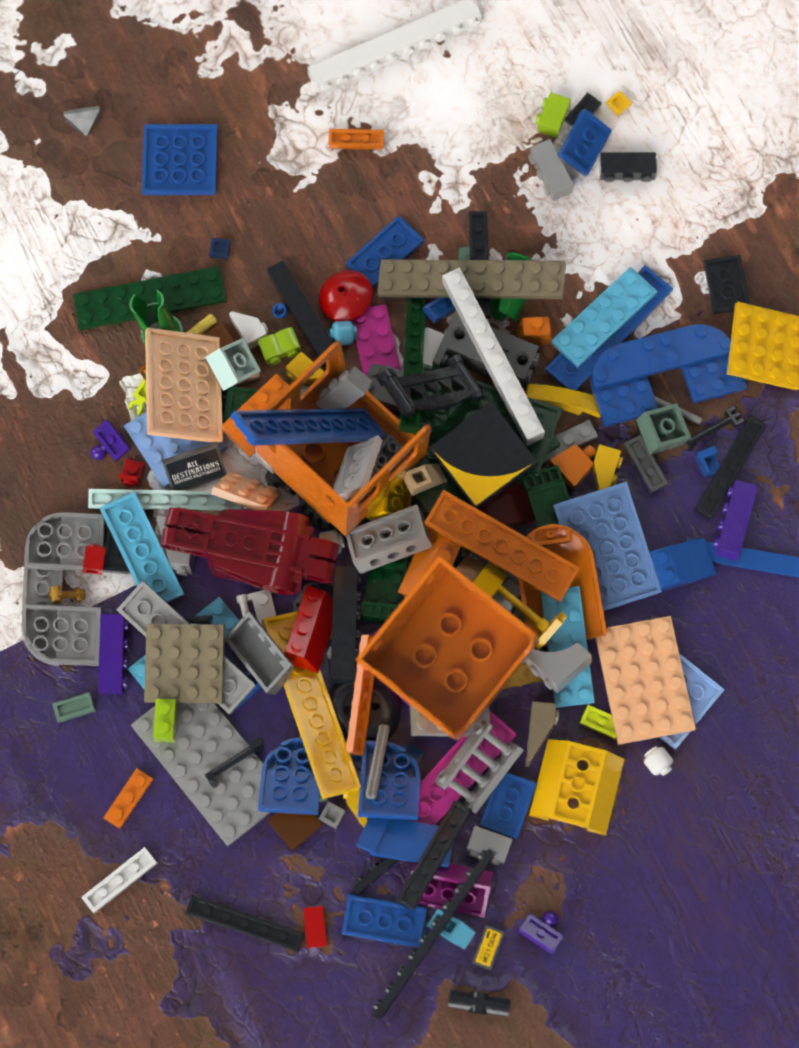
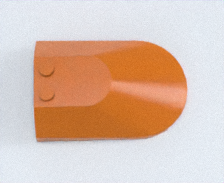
M559 524L545 525L533 530L527 535V538L580 568L569 588L580 586L586 640L605 636L607 630L595 561L587 540L572 528ZM518 579L521 602L539 617L543 618L540 591ZM523 614L525 625L539 636L542 631L536 627L537 624Z

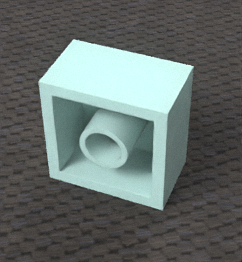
M244 338L206 356L223 391L261 372Z

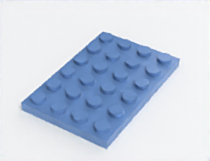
M627 482L553 505L558 524L568 526L587 540L592 549L603 611L662 592Z

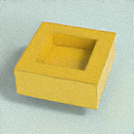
M619 90L606 101V105L619 117L632 106V102Z

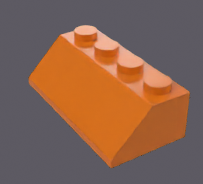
M276 373L237 411L266 410L289 385ZM288 400L277 410H286L288 408ZM231 417L222 424L223 433L249 458L256 453V446H252L246 440V437L235 426Z
M427 527L433 547L414 554L398 593L407 597L439 556L453 564L461 546Z

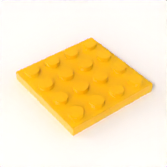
M737 302L734 309L727 375L796 391L799 390V316Z

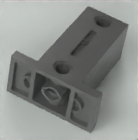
M455 311L432 361V370L445 368V363L449 358L461 354L468 370L491 379L457 311ZM491 327L522 389H524L525 386L530 384L533 370H536L539 364V346Z

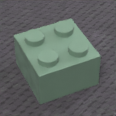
M677 403L644 412L636 419L649 454L682 446L691 439Z

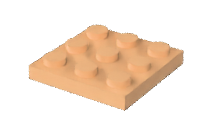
M229 472L213 487L211 494L253 510L268 511L280 499L282 492L278 491L274 486L262 485L256 479H246L237 472Z

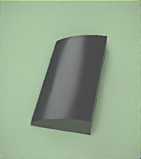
M248 611L225 637V641L267 694L276 695L287 681L294 665L255 616Z

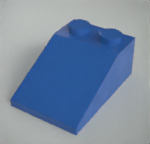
M704 538L649 552L662 592L717 575Z

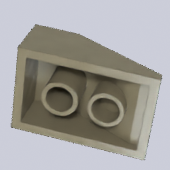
M532 701L525 767L531 765L552 732L553 726L557 725L559 710H556V704Z

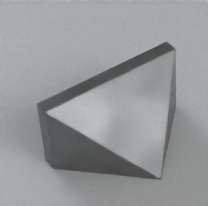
M100 106L63 111L66 123L85 136L90 133L102 118Z

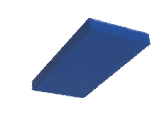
M398 215L349 259L345 265L350 270L365 275L370 281L372 288H375L379 284L381 260H405L425 240Z
M391 819L375 853L370 852V855L418 863L439 826ZM452 847L440 867L449 868Z
M349 894L342 935L419 948L421 946L419 941L424 932L427 908L417 906L413 912L396 902Z

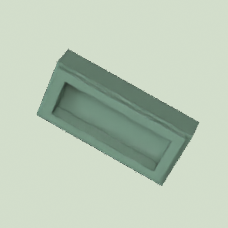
M90 692L52 703L58 723L96 712Z

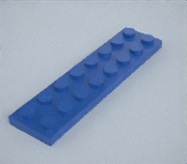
M644 265L638 274L657 291V294L579 368L560 353L545 368V371L564 388L577 391L591 377L593 368L601 354L608 348L623 343L673 291V288Z

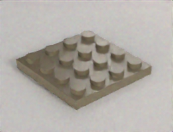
M146 624L144 702L155 703L156 699H175L176 703L223 704L225 625Z

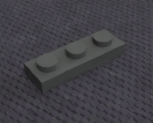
M639 435L625 442L623 446L649 492L652 494L668 486V482L652 454H649L642 436Z

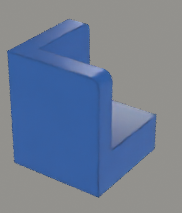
M715 446L696 454L695 459L704 478L714 475L720 466L716 458L718 452Z

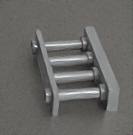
M484 719L476 724L472 734L447 767L438 774L435 781L443 790L450 786L466 798L463 804L472 809L475 814L524 751L511 741L509 744H505L489 732L493 726ZM484 738L501 750V754L496 760H493L478 748ZM472 754L489 766V770L484 776L466 764V761ZM460 770L478 782L473 791H468L453 779Z

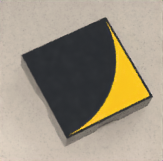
M492 402L429 447L431 455L444 472L454 480L467 502L478 510H481L497 498L507 487L517 483L538 467V461Z

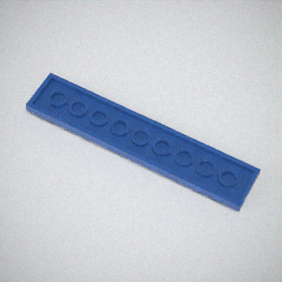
M366 408L234 411L230 416L235 426L241 430L246 440L252 446L363 442L377 435L382 440L387 436Z

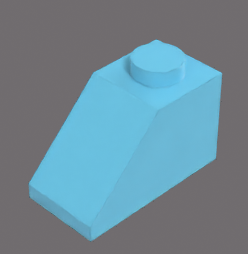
M437 909L427 926L432 929L431 924L437 916L441 917L444 912ZM452 917L441 933V936L464 950L475 935L472 929Z

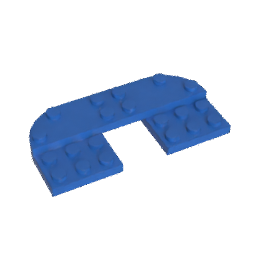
M697 324L620 343L608 348L598 358L591 374V389L604 427L638 419L644 412L658 409L647 376L681 368L693 404L746 390L747 385L744 378L727 375L730 338L714 327Z
M302 738L286 740L274 751L271 750L264 761L261 773L258 812L318 815L320 791ZM366 740L364 756L349 753L361 785L358 817L418 820L421 786L420 770L416 760L407 753L405 748L395 743L387 742L376 799L366 798L376 741Z

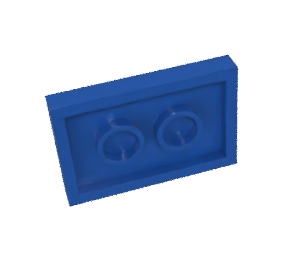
M583 109L557 155L583 176H587L612 130L587 109Z
M506 773L490 795L480 827L517 840L537 783Z

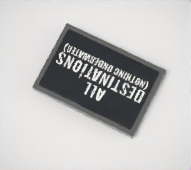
M217 442L162 460L171 490H186L227 475Z

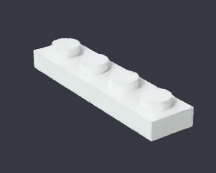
M144 847L81 898L95 914L158 863Z

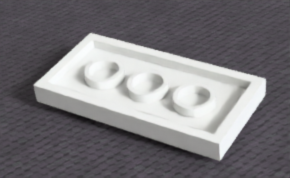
M379 435L347 448L333 490L345 501L353 498L369 482L383 441Z

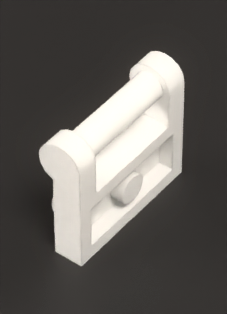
M268 590L242 594L236 597L237 603L240 604L242 617L249 611L247 604L249 601H253L256 617L261 625L264 618L276 616L271 593Z

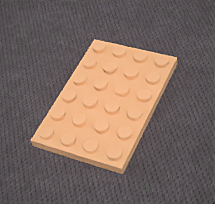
M147 327L145 330L147 435L221 443L223 441L221 385L206 359V356L220 349V337Z
M671 616L606 628L607 634L605 636L595 638L618 745L696 730Z

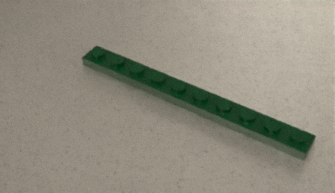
M407 297L402 376L417 374L423 371L425 312L423 308L426 306V298ZM410 390L413 400L421 399L419 395ZM400 411L399 431L417 434L420 428V411H416L414 415L408 418Z

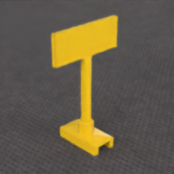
M488 562L473 584L491 598L496 591L499 592L506 600L537 624L536 627L542 631L538 636L540 642L536 646L540 650L563 624L567 616L561 611L550 622L544 617H539L512 593L501 586L507 575L498 567Z

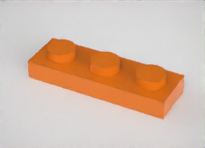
M329 129L328 147L329 149L384 150V130Z
M136 768L103 818L121 829L153 782V778Z

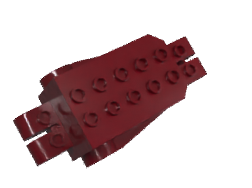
M180 507L168 508L164 524L167 528L163 529L159 545L167 550L207 558L208 567L217 578L254 585L281 595H299L303 579L321 583H332L335 564L333 563H336L340 547L336 542L312 537L313 527H309L310 518L299 513L227 509L219 515H212Z

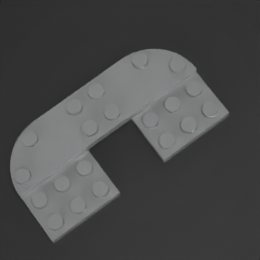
M54 513L42 518L40 522L33 526L28 534L24 553L21 632L23 641L30 653L46 664L53 666H99L101 608L62 606V603L52 604L48 592L49 588L55 585L61 586L62 590L63 570H83L86 546L98 544L103 548L104 517L102 514Z

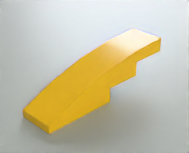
M528 384L526 387V396L529 402L557 413L563 409L576 415L585 412L598 418L601 417L593 395L549 385Z

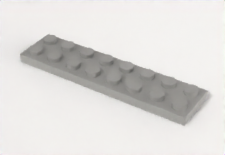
M144 581L136 587L117 609L145 637L146 624H190ZM224 656L223 704L219 705L231 715L257 685Z

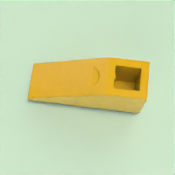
M600 444L593 465L597 491L615 485L618 475L614 473L616 468L620 469L623 460L620 457V450Z

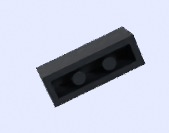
M601 152L599 159L600 180L605 182H613L615 180L650 182L655 180L657 173L656 152Z

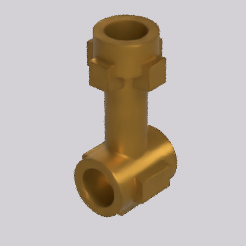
M55 585L51 586L48 592L52 604H60L63 602V599L72 598L76 602H81L86 598L85 589H80V587H75L74 591H62L61 586Z

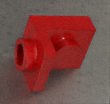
M126 459L123 471L119 475L120 481L123 482L122 484L128 487L139 486L145 463Z

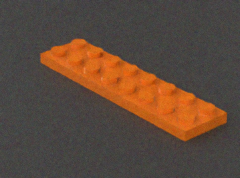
M445 490L442 491L424 522V525L558 602H561L580 569Z

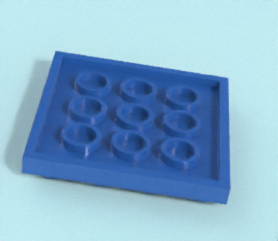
M144 124L142 195H216L217 124Z

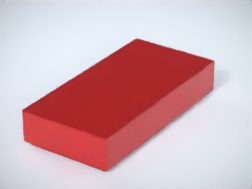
M323 906L303 908L307 949L326 947L327 938Z

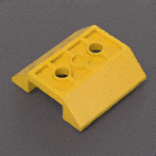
M548 739L529 816L547 821L548 819L565 822L587 828L589 832L606 836L624 759L606 750L571 741ZM580 760L586 761L588 769L584 771L579 770L577 763ZM574 798L578 800L579 806L576 809H571L567 803L569 799Z

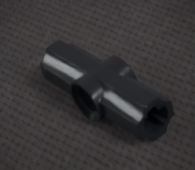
M450 990L448 1007L469 1010V1012L487 1015L488 1013L508 1017L511 999L490 996V994L472 991L470 993Z

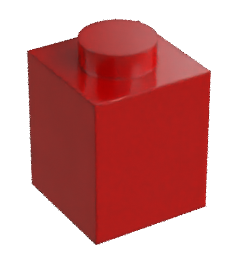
M98 544L86 546L82 573L102 575L105 548H101V545Z

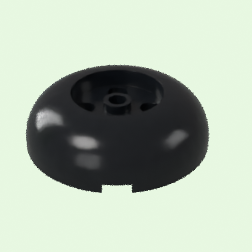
M374 675L366 740L376 741L378 728L381 724L389 726V740L396 732L400 723L401 703L399 696ZM335 683L328 691L346 742L351 714H345L344 709L347 707L352 708L354 683ZM374 703L379 704L380 709L374 711L371 708Z

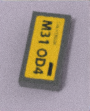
M486 925L472 964L491 971L505 932Z

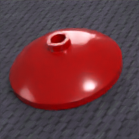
M353 270L335 273L324 282L319 292V305L322 312L329 319L336 322H351L360 318L367 312L373 300V288L370 281L362 273Z

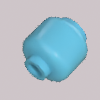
M337 321L328 330V335L333 343L339 341L341 346L351 345L357 339V329L350 321Z

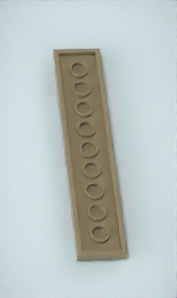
M381 260L377 294L379 297L450 298L442 284V276L460 268L475 298L563 299L566 262L525 260Z

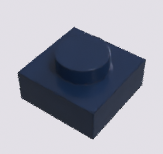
M212 238L210 258L228 260L231 241L228 239Z

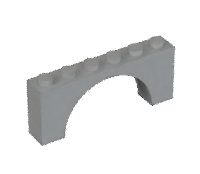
M508 579L501 585L521 601L519 587L511 579ZM496 591L492 599L513 615L516 607ZM577 642L570 648L557 652H543L533 649L524 663L530 667L531 672L536 677L540 676L544 680L547 688L553 689L558 693L591 664L592 655Z

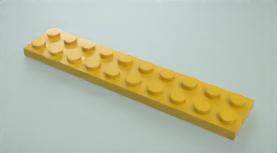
M297 611L262 620L263 628L283 653ZM294 665L290 676L283 686L322 799L360 790L361 785L351 756L346 752V742L321 671L319 670V673H315Z

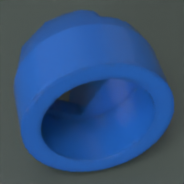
M277 303L274 305L272 312L276 318L282 319L288 316L289 309L285 304Z

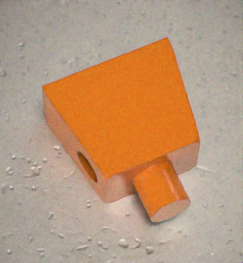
M550 317L522 318L517 327V338L534 345L551 344L553 327Z
M573 445L550 459L549 466L559 465L564 482L574 491L593 469L594 463L590 459L596 454V451L591 445H588L584 450H581L577 445Z

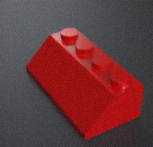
M309 585L306 586L300 600L284 654L293 665L319 673L332 631L333 599L326 591Z

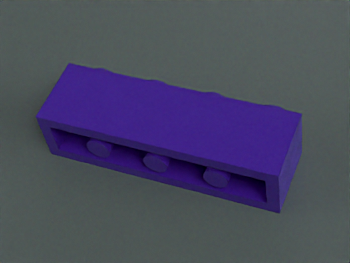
M735 480L734 486L730 485L727 497H730L729 503L725 502L722 512L726 514L725 519L720 520L718 531H721L720 537L716 536L713 548H716V556L734 561L738 560L755 500L757 485Z
M100 614L98 691L100 694H124V689H127V677H124V670L128 669V658H125V651H128L129 641L125 637L126 632H129V621L121 614Z

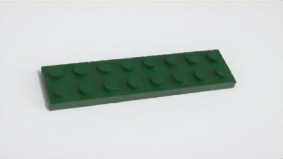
M220 266L75 293L73 298L79 330H88L136 320L129 307L130 299L134 294L145 300L148 305L158 303L157 290H159L163 294L171 313L227 303Z

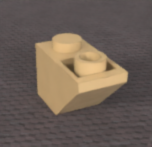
M439 464L419 466L407 471L404 477V481L412 496L447 482Z

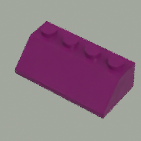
M413 863L411 874L415 869L417 863ZM450 863L449 868L440 867L418 905L442 909L449 899L452 901L456 893L454 891L460 883L464 884L468 878L465 875L470 867ZM484 871L457 910V913L481 918L485 917L493 872Z

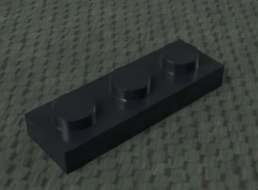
M384 858L385 860L381 864L375 863L368 870L370 873L364 878L360 876L354 881L353 892L359 896L399 860Z

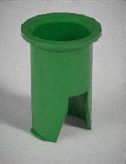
M513 252L506 253L505 256L506 260L534 261L524 255ZM490 298V316L501 322L508 316L516 322L527 299Z
M157 290L158 303L147 305L145 300L135 294L129 302L130 310L133 312L142 330L141 338L144 345L145 330L147 327L150 328L156 321H158L160 326L158 329L177 332L184 331L182 323L175 316H172L164 296L159 290Z

